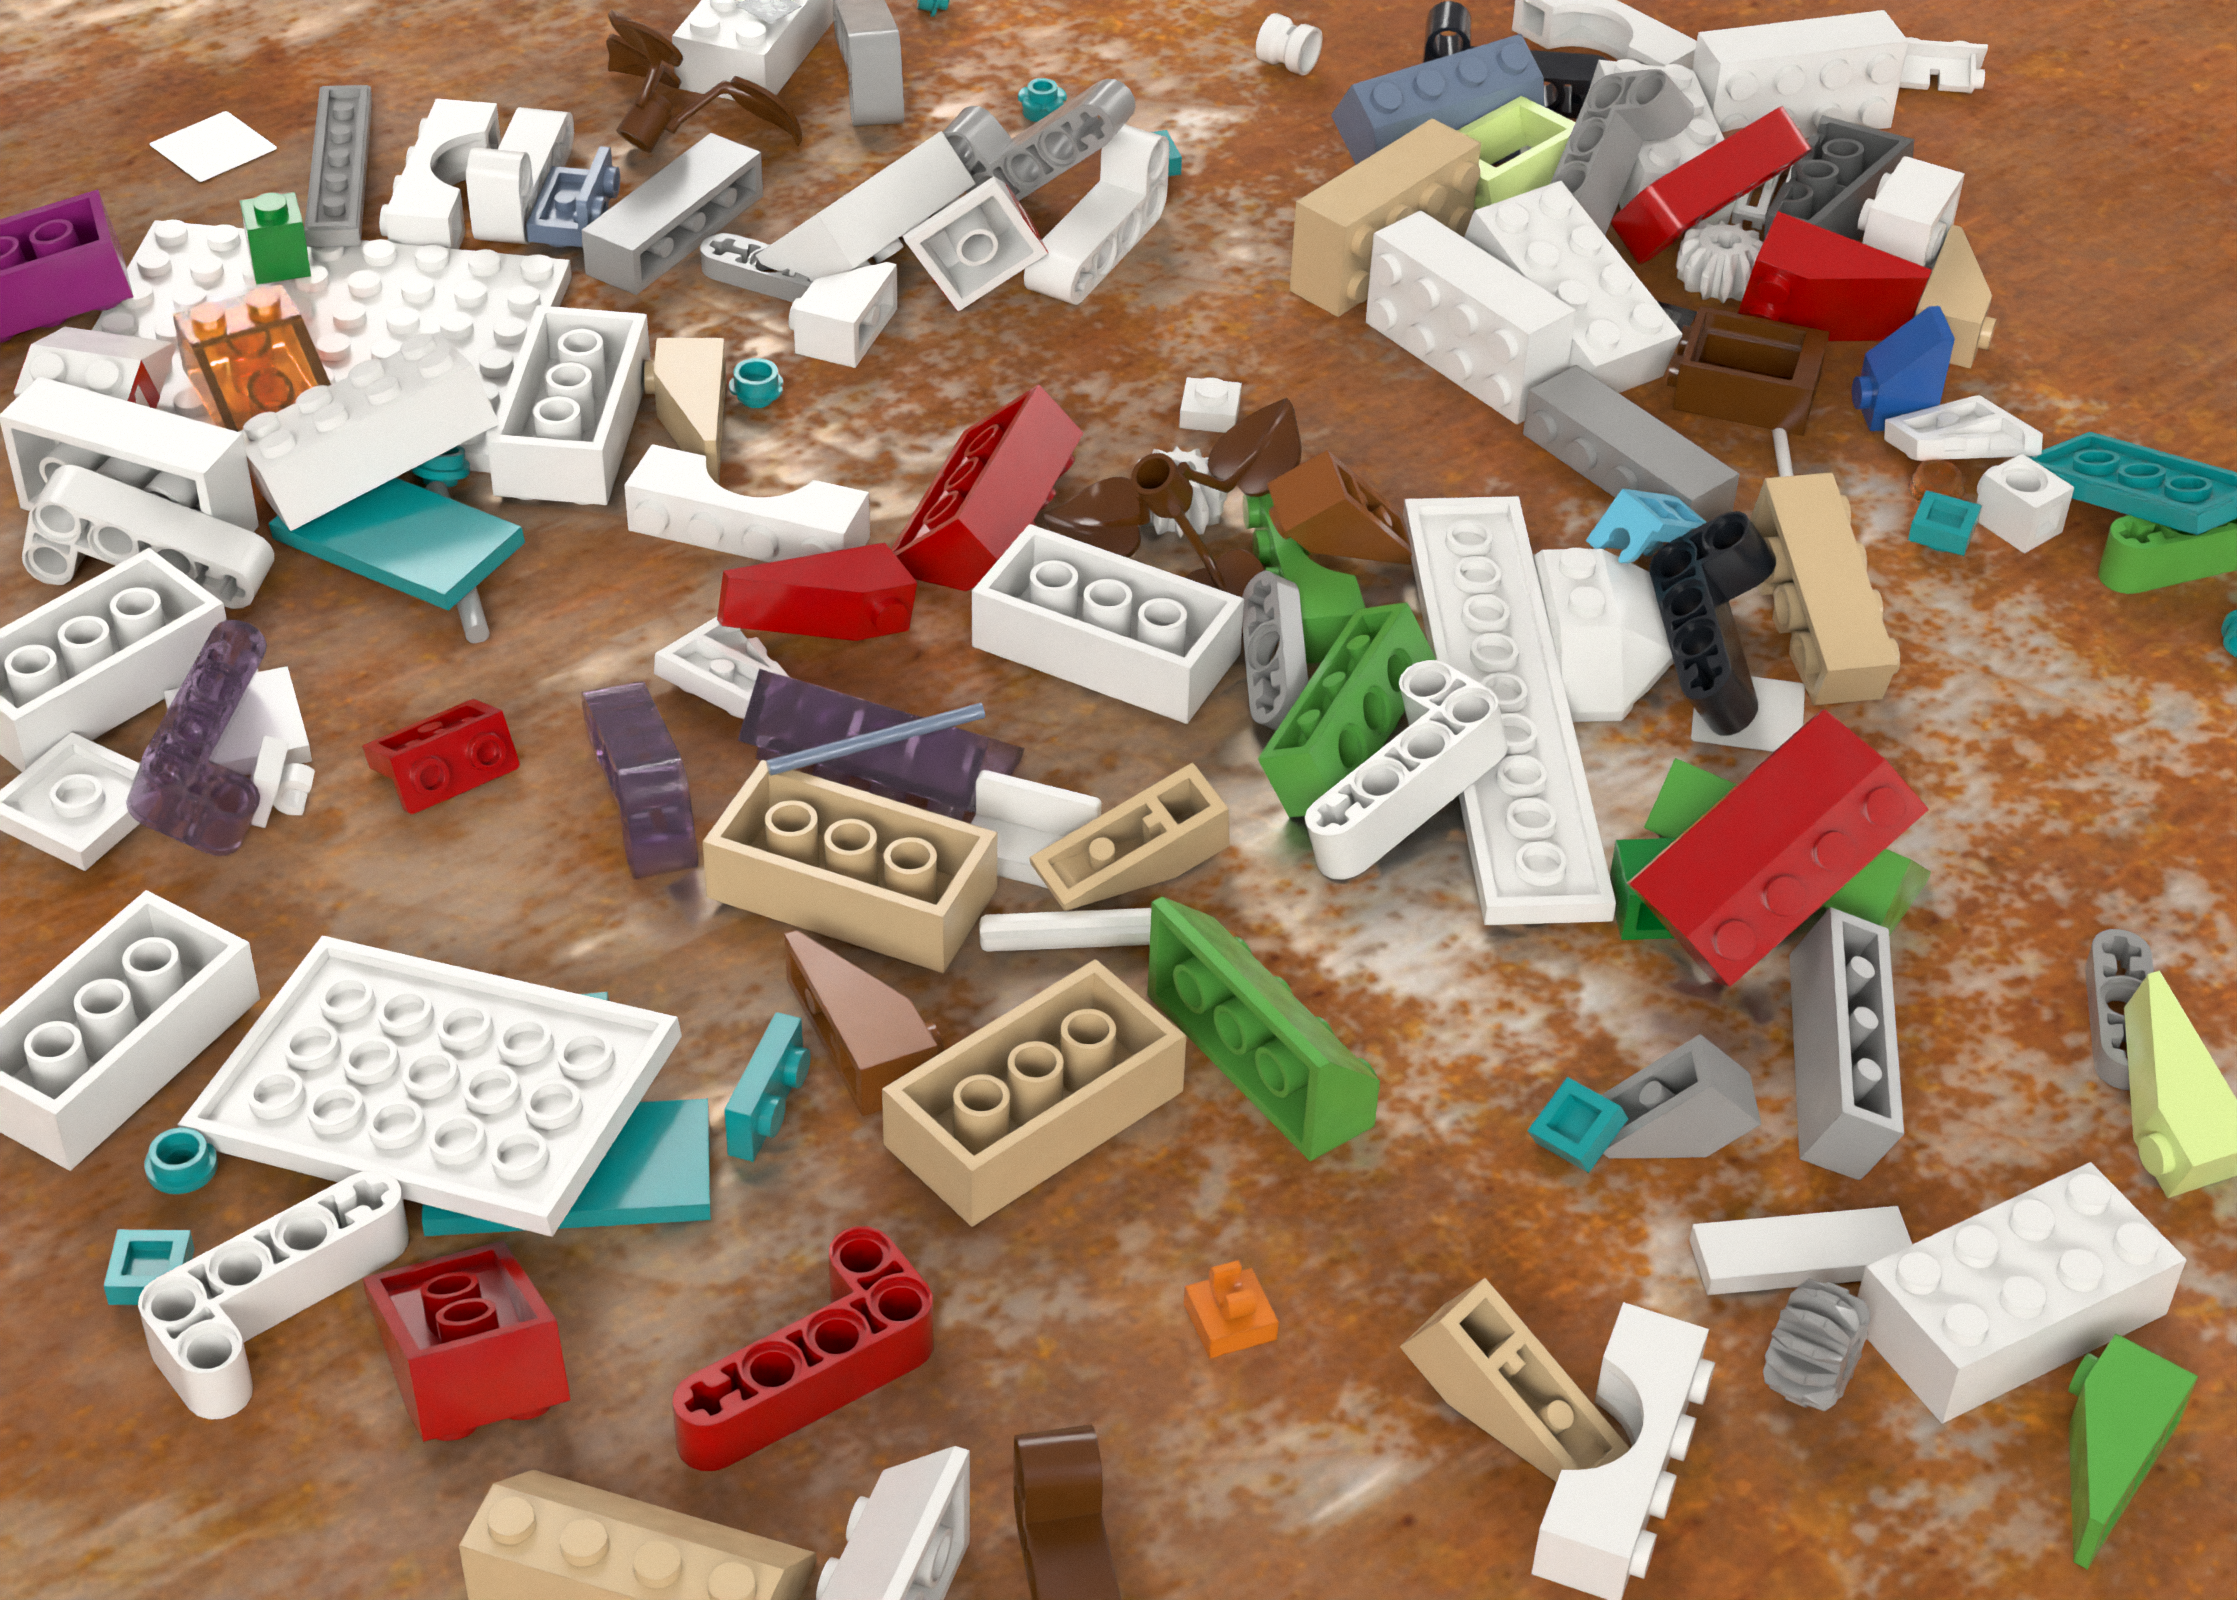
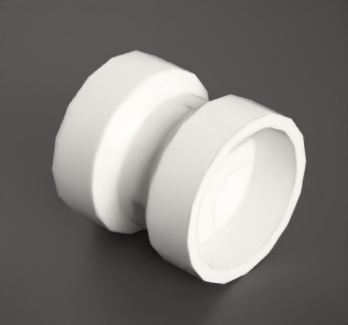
M1273 13L1267 17L1259 31L1256 41L1257 58L1272 65L1280 62L1285 63L1289 71L1299 75H1307L1319 58L1323 41L1322 31L1308 24H1301L1297 27L1289 17Z

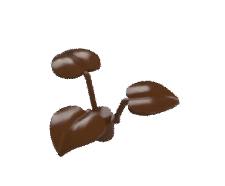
M610 10L608 13L609 20L620 36L610 34L606 40L609 52L608 71L646 77L640 94L616 129L617 133L628 143L644 152L651 153L665 130L675 134L684 121L721 94H729L747 111L788 132L794 138L797 146H799L802 141V132L798 120L790 108L769 90L738 76H734L731 82L721 81L675 117H672L670 112L674 106L665 97L655 92L659 82L673 88L680 87L682 83L680 78L661 63L663 60L668 64L679 67L684 60L681 52L670 40L650 26L634 21L618 11Z
M1288 398L1282 399L1252 413L1229 429L1219 438L1209 454L1207 466L1213 477L1192 470L1187 462H1181L1177 466L1168 455L1153 453L1145 456L1135 465L1131 479L1112 477L1096 482L1065 504L1044 512L1045 521L1049 529L1054 533L1129 558L1138 550L1141 544L1140 526L1146 525L1151 521V511L1158 517L1174 519L1206 567L1191 572L1185 578L1242 598L1250 580L1256 574L1266 570L1255 555L1245 549L1231 550L1216 562L1214 561L1211 553L1185 515L1191 506L1193 488L1189 480L1224 493L1232 491L1237 485L1242 493L1250 497L1270 494L1267 483L1299 466L1301 461L1302 445L1294 407Z

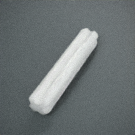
M1151 908L984 915L979 923L980 945L982 950L986 952L1150 945Z

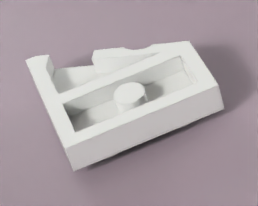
M1976 395L1885 419L1884 440L1913 460L1931 461L2015 457L2021 453L2026 456H2037L2042 454L2043 433L1982 396Z
M717 617L655 653V675L679 686L685 692L695 694L726 710L729 714L748 722L788 698L789 676L776 661L771 660L767 656V649L757 637L747 639L740 631L741 628L721 626Z

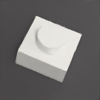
M1187 377L1180 409L1179 428L1226 433L1237 423L1242 383L1223 381L1218 378L1199 379Z

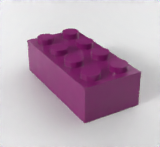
M98 189L0 219V343L11 339L15 334L40 326L54 327L60 325L69 317L91 310L103 311L114 308L123 300L134 297L121 245Z

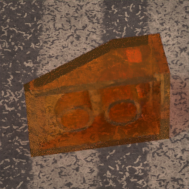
M282 284L273 287L255 288L247 294L218 302L200 303L192 309L172 314L182 368L218 427L239 432L243 430L244 424L252 417L264 412L277 413L296 403L297 397L304 391L315 386L331 385L303 318Z

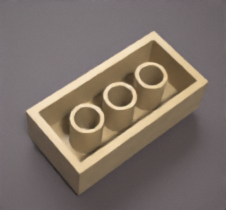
M1432 118L1296 201L1290 291L1339 317L1368 299L1373 235L1375 232L1421 210L1460 236L1465 237L1474 212L1476 185L1480 178L1479 158L1481 142Z
M761 760L703 840L707 898L944 973L997 889L998 832L797 770L770 776L766 761Z
M1094 959L882 1088L884 1146L973 1227L1183 1092L1186 1035L1099 961Z

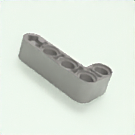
M833 0L835 38L848 70L852 125L866 126L904 123L900 36L886 1Z
M1661 69L1613 73L1604 76L1588 92L1550 184L1562 181L1602 233L1606 235L1643 142L1668 139L1681 133L1693 119L1695 111L1693 103Z
M1104 79L1089 87L1014 138L1009 136L988 110L979 106L964 108L943 131V134L976 183L966 190V193L971 192L994 176L1006 183L1018 201L1106 146L1134 114L1136 107L1135 98L1131 90L1124 83L1115 79Z

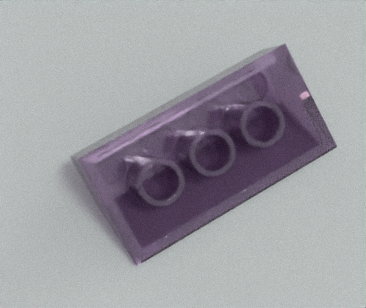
M759 668L738 741L757 746L758 750L755 759L766 761L918 720L923 717ZM949 727L816 763L812 775L848 786L850 777L855 776L872 782L869 793L904 804L907 794L910 793L929 799L927 811L963 821L965 811L976 813V780L980 772L988 770L1011 776L1020 763L1025 748L956 727Z

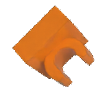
M1239 1260L1211 1267L1208 1280L1185 1286L1184 1306L1209 1359L1277 1340L1279 1321L1253 1269L1242 1270Z

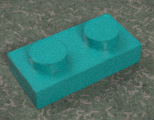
M779 1012L774 1014L724 1109L728 1156L754 1162L766 1137L774 1138L778 1134L785 1115V1100L792 1087L801 1088L810 1066V1050L803 1047L802 1018Z

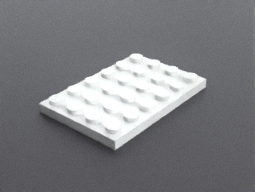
M321 936L178 1123V1126L197 1130L204 1136L206 1143L212 1144L218 1152L335 1182H340L362 1171L378 1170L389 1173L397 1179L401 1187L403 1199L553 1237L681 1039L682 1034L678 1017Z

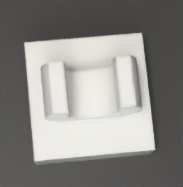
M267 735L263 736L250 777L240 822L265 828L273 805L280 812L287 815L303 814L307 794L310 793L315 770L299 763L284 765L289 741Z

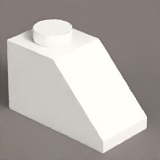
M884 262L815 279L804 295L794 300L790 309L788 322L789 328L794 330L795 353L856 368L897 310V264Z

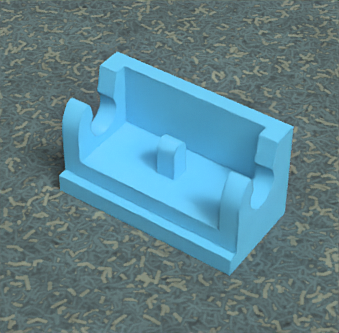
M1622 488L1585 541L1594 549H1622L1623 551H1621L1618 561L1628 564L1638 559L1642 553L1645 556L1651 557L1663 546V542L1670 543L1707 522L1677 496Z

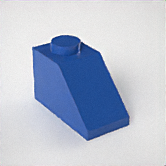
M1940 306L1927 307L1865 353L1861 376H1856L1853 380L1852 401L1855 409H1861L1869 431H1885V419L1940 405L1955 341Z

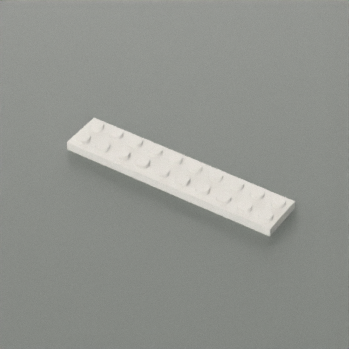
M1519 496L1405 499L1403 519L1410 541L1411 561L1428 644L1436 660L1450 665L1491 689L1496 694L1508 745L1506 755L1501 761L1459 794L1484 925L1613 921L1616 901Z

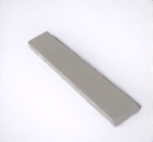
M322 86L319 89L304 227L307 247L361 246L372 113L371 86Z

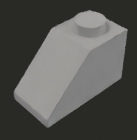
M1701 1034L1601 1094L1603 1097L1620 1105L1629 1118L1603 1153L1609 1159L1707 1157L1761 1125L1750 1073Z

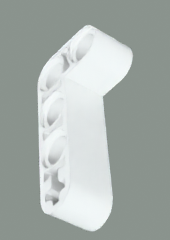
M518 107L498 149L477 147L471 149L467 161L466 184L471 227L475 239L530 244L527 238L526 223L552 166L565 167L572 150L574 122L571 112Z
M1124 124L1106 146L1102 147L1100 181L1042 239L1049 253L1025 268L1024 285L1027 289L1078 305L1156 224L1164 210L1167 198L1169 141L1167 137Z
M65 465L56 469L29 512L22 552L23 564L34 578L46 584L64 585L72 579L86 555L117 566L150 548L222 601L224 607L232 609L244 608L251 604L274 562V551L271 545L263 537L252 531L75 465Z
M1426 660L1415 663L1401 674L1399 686L1409 727L1318 798L1307 809L1305 815L1306 826L1318 869L1324 876L1344 880L1361 874L1501 761L1506 755L1508 745L1498 699L1491 689L1438 660Z
M378 1170L362 1171L351 1175L156 1278L144 1288L139 1296L138 1308L150 1354L154 1363L193 1413L206 1419H223L243 1409L252 1397L253 1391L244 1342L393 1262L404 1253L409 1242V1232L402 1191L397 1179L389 1173Z

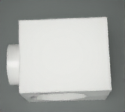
M2021 453L1999 466H1992L1979 480L1977 485V493L1979 495L1976 504L1982 505L1978 523L2021 552L2026 553L2062 533L2074 487Z

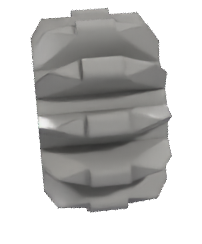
M1808 1279L1799 1285L1798 1289L1790 1294L1785 1309L1780 1312L1779 1321L1771 1333V1343L1765 1354L1766 1364L1763 1374L1765 1383L1769 1385L1770 1389L1785 1396L1786 1400L1805 1408L1811 1406L1826 1411L1836 1404V1401L1843 1396L1849 1380L1853 1379L1855 1367L1862 1357V1348L1869 1335L1867 1327L1871 1317L1869 1307L1866 1306L1865 1301L1849 1294V1290L1830 1282L1823 1284Z

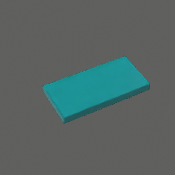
M2087 432L2042 450L2041 455L2027 456L2074 487L2073 499L2184 532L2199 535L2237 518V472L2094 432Z
M396 477L292 531L287 528L279 516L268 523L272 537L276 541L448 611L526 543L521 526Z
M708 1098L639 1102L558 1229L711 1220ZM425 1204L422 1206L424 1236L527 1231Z

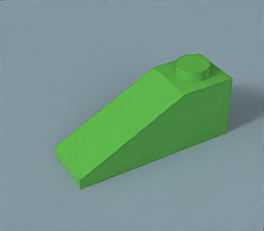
M2116 1333L2100 1358L2090 1353L2086 1354L2077 1368L2068 1392L2078 1397L2069 1423L2073 1562L2087 1570L2180 1424L2198 1378L2197 1375Z

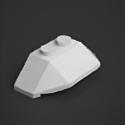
M1569 548L1541 550L1534 554L1533 558L1572 721H1622L1633 709V703L1647 693L1674 663L1650 572L1632 563H1620L1618 556L1603 549Z

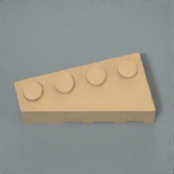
M1833 472L1765 478L1750 521L1775 554L1776 566L1768 579L1758 585L1757 588L1761 596L1773 595L1774 597L1772 619L1778 632H1791L1792 634L1789 655L1813 705L1883 699L1893 674H1896L1899 670L1900 652L1896 640L1888 637L1883 622L1882 597L1878 590H1872L1866 572L1867 555L1864 545L1855 540L1850 525L1851 508L1848 498L1845 495H1840Z

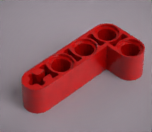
M1783 106L1778 107L1650 184L1611 219L1610 224L1638 265H1642L1668 248L1688 229L1793 166L1810 153L1812 147Z
M855 1226L840 1232L829 1245L831 1304L689 1375L678 1384L673 1392L672 1406L676 1447L684 1463L699 1471H717L726 1468L909 1373L929 1359L933 1352V1294L928 1284L885 1233L869 1226Z

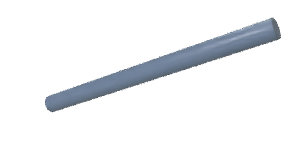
M977 703L766 760L767 769L770 776L983 719L985 718L984 707L982 703Z

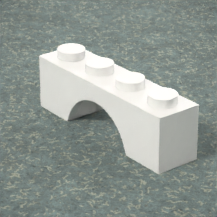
M1515 0L1512 31L1522 34L1523 37L1546 49L1567 46L1586 47L1607 53L1617 60L1631 59L1644 65L1663 67L1668 64H1679L1691 70L1693 68L1696 40L1618 0Z
M447 99L435 100L428 118L421 119L416 145L408 148L406 167L403 174L396 175L393 196L390 203L384 204L381 208L380 232L382 236H388V241L398 244L419 246L434 244L444 248H460L466 234L461 190L452 185L466 180L468 156L473 147L499 148L501 139L497 103Z
M652 444L624 485L629 531L765 562H775L865 546L870 538L869 492L813 480L801 489L781 496H743L722 488L712 480L706 469V456Z
M1623 1302L1603 1356L1595 1403L1609 1412L1621 1424L1631 1441L1632 1447L1622 1457L1604 1466L1582 1470H1561L1539 1530L1531 1574L1607 1600H1622L1630 1575L1642 1579L1645 1578L1657 1534L1646 1531L1648 1521L1651 1515L1664 1519L1677 1479V1475L1666 1472L1670 1457L1684 1462L1696 1424V1418L1685 1415L1689 1402L1700 1405L1704 1404L1712 1379L1715 1362L1702 1359L1709 1329Z

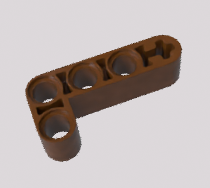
M1092 1424L1014 1436V1509L1032 1600H1121L1102 1516V1465L1098 1440Z

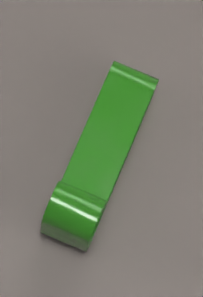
M2131 515L2118 518L2110 526L2098 569V577L2109 589L2120 593L2134 594L2236 571L2237 518L2199 535Z

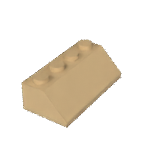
M530 1470L493 1483L459 1544L468 1600H799L817 1562L816 1552L537 1470Z

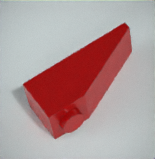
M885 542L723 571L717 620L723 627L852 641L909 631L917 582Z

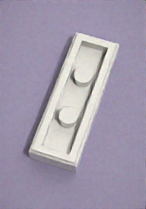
M1898 1206L1693 1224L1689 1239L1707 1295L1798 1287L1808 1279L1823 1284L1827 1282L1835 1284L1862 1281L1867 1265L1912 1245Z

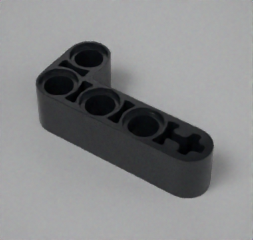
M1445 1L1435 5L1429 11L1426 21L1422 63L1477 47L1471 46V15L1466 7L1458 2ZM1444 31H1452L1457 34L1453 36H1445L1440 33ZM1530 50L1543 75L1544 81L1551 83L1544 86L1545 108L1566 118L1577 119L1589 92L1598 61L1607 59L1594 54Z
M1740 511L1722 514L1684 534L1682 537L1667 543L1653 556L1649 571L1681 690L1710 729L1720 736H1730L1739 733L1749 726L1758 712V699L1729 601L1763 583L1773 573L1776 566L1775 554L1748 516Z

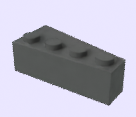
M1822 115L1818 122L1817 134L1811 135L1807 141L1812 147V151L1793 165L1790 181L1783 183L1765 214L1764 240L1777 211L1858 241L1864 236L1865 232L1858 229V221L1864 203L1868 198L1875 200L1876 192L1884 173L1892 174L1904 156L1913 158L1914 139Z

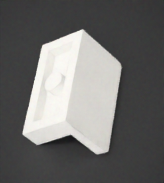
M982 770L976 780V815L971 824L998 832L997 876L1048 888L1030 864L1029 857L1101 816V800L1097 797Z

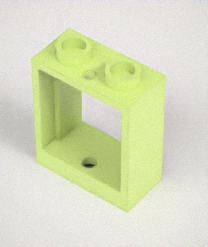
M1520 96L1457 130L1481 142L1479 158L1481 172L1476 185L1474 210L1549 185L1576 122ZM1524 146L1531 147L1530 150L1497 168L1492 166L1495 162Z

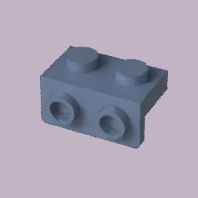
M599 146L590 170L551 167L526 223L528 242L545 243L553 247H582L581 230L608 210L610 199H616L619 194L620 169L619 167L612 166L611 147Z

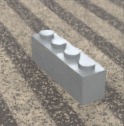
M713 133L708 134L581 230L585 274L634 295L639 294L699 247L704 239L717 233L763 197L761 152Z
M1576 365L1529 389L1523 435L1616 498L1622 488L1677 496L1706 522L1722 514L1733 512L1739 473Z
M1830 907L1789 955L1799 1159L1861 1180L1904 1135L1889 929Z

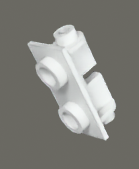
M1907 37L1909 42L1899 88L1928 90L1930 75H1938L1939 91L1972 94L1974 89H1983L1985 70L1981 69L1988 50L1987 44H1972L1966 41H1927Z

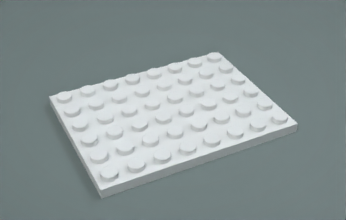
M155 220L127 268L134 297L123 300L114 308L103 310L92 331L173 342L176 349L156 409L236 432L243 430L244 424L258 414L264 412L277 413L296 403L297 397L312 387L320 385L330 386L348 377L349 371L357 364L370 359L382 360L398 352L402 343L418 334H433L437 331L473 364L495 414H497L537 305L560 307L572 278L570 260L549 258L539 254L524 256L497 253L487 249L472 251L444 248L434 244L419 246L392 243L382 239L373 241L361 240V246L307 247L311 270L310 277L256 285L244 229L236 228L232 225L211 226L184 223L180 220ZM491 429L459 445L465 449V459L470 463V471L491 473L487 439Z

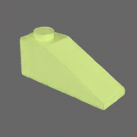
M2161 972L2150 973L2124 1007L2133 1140L2139 1149V1156L2143 1166L2152 1176H2155L2166 1197L2170 1198L2237 1176V1099Z

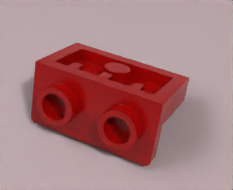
M474 698L362 745L369 768L393 779L402 808L410 814L418 813L517 770L520 766L503 710Z

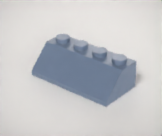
M1518 34L1353 84L1337 105L1331 117L1357 165L1432 118L1455 130H1459L1520 96L1545 107L1544 78L1522 34ZM1520 149L1506 156L1505 158L1495 162L1492 165L1507 160H1511L1519 156Z

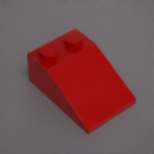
M1777 211L1756 258L1738 314L1829 331L1828 341H1883L1912 319L1932 270Z
M504 1240L362 1278L364 1290L406 1410L423 1442L433 1439L440 1441L462 1439L475 1432L479 1426L507 1418L512 1420L533 1419L546 1413L550 1406L571 1401L557 1319Z

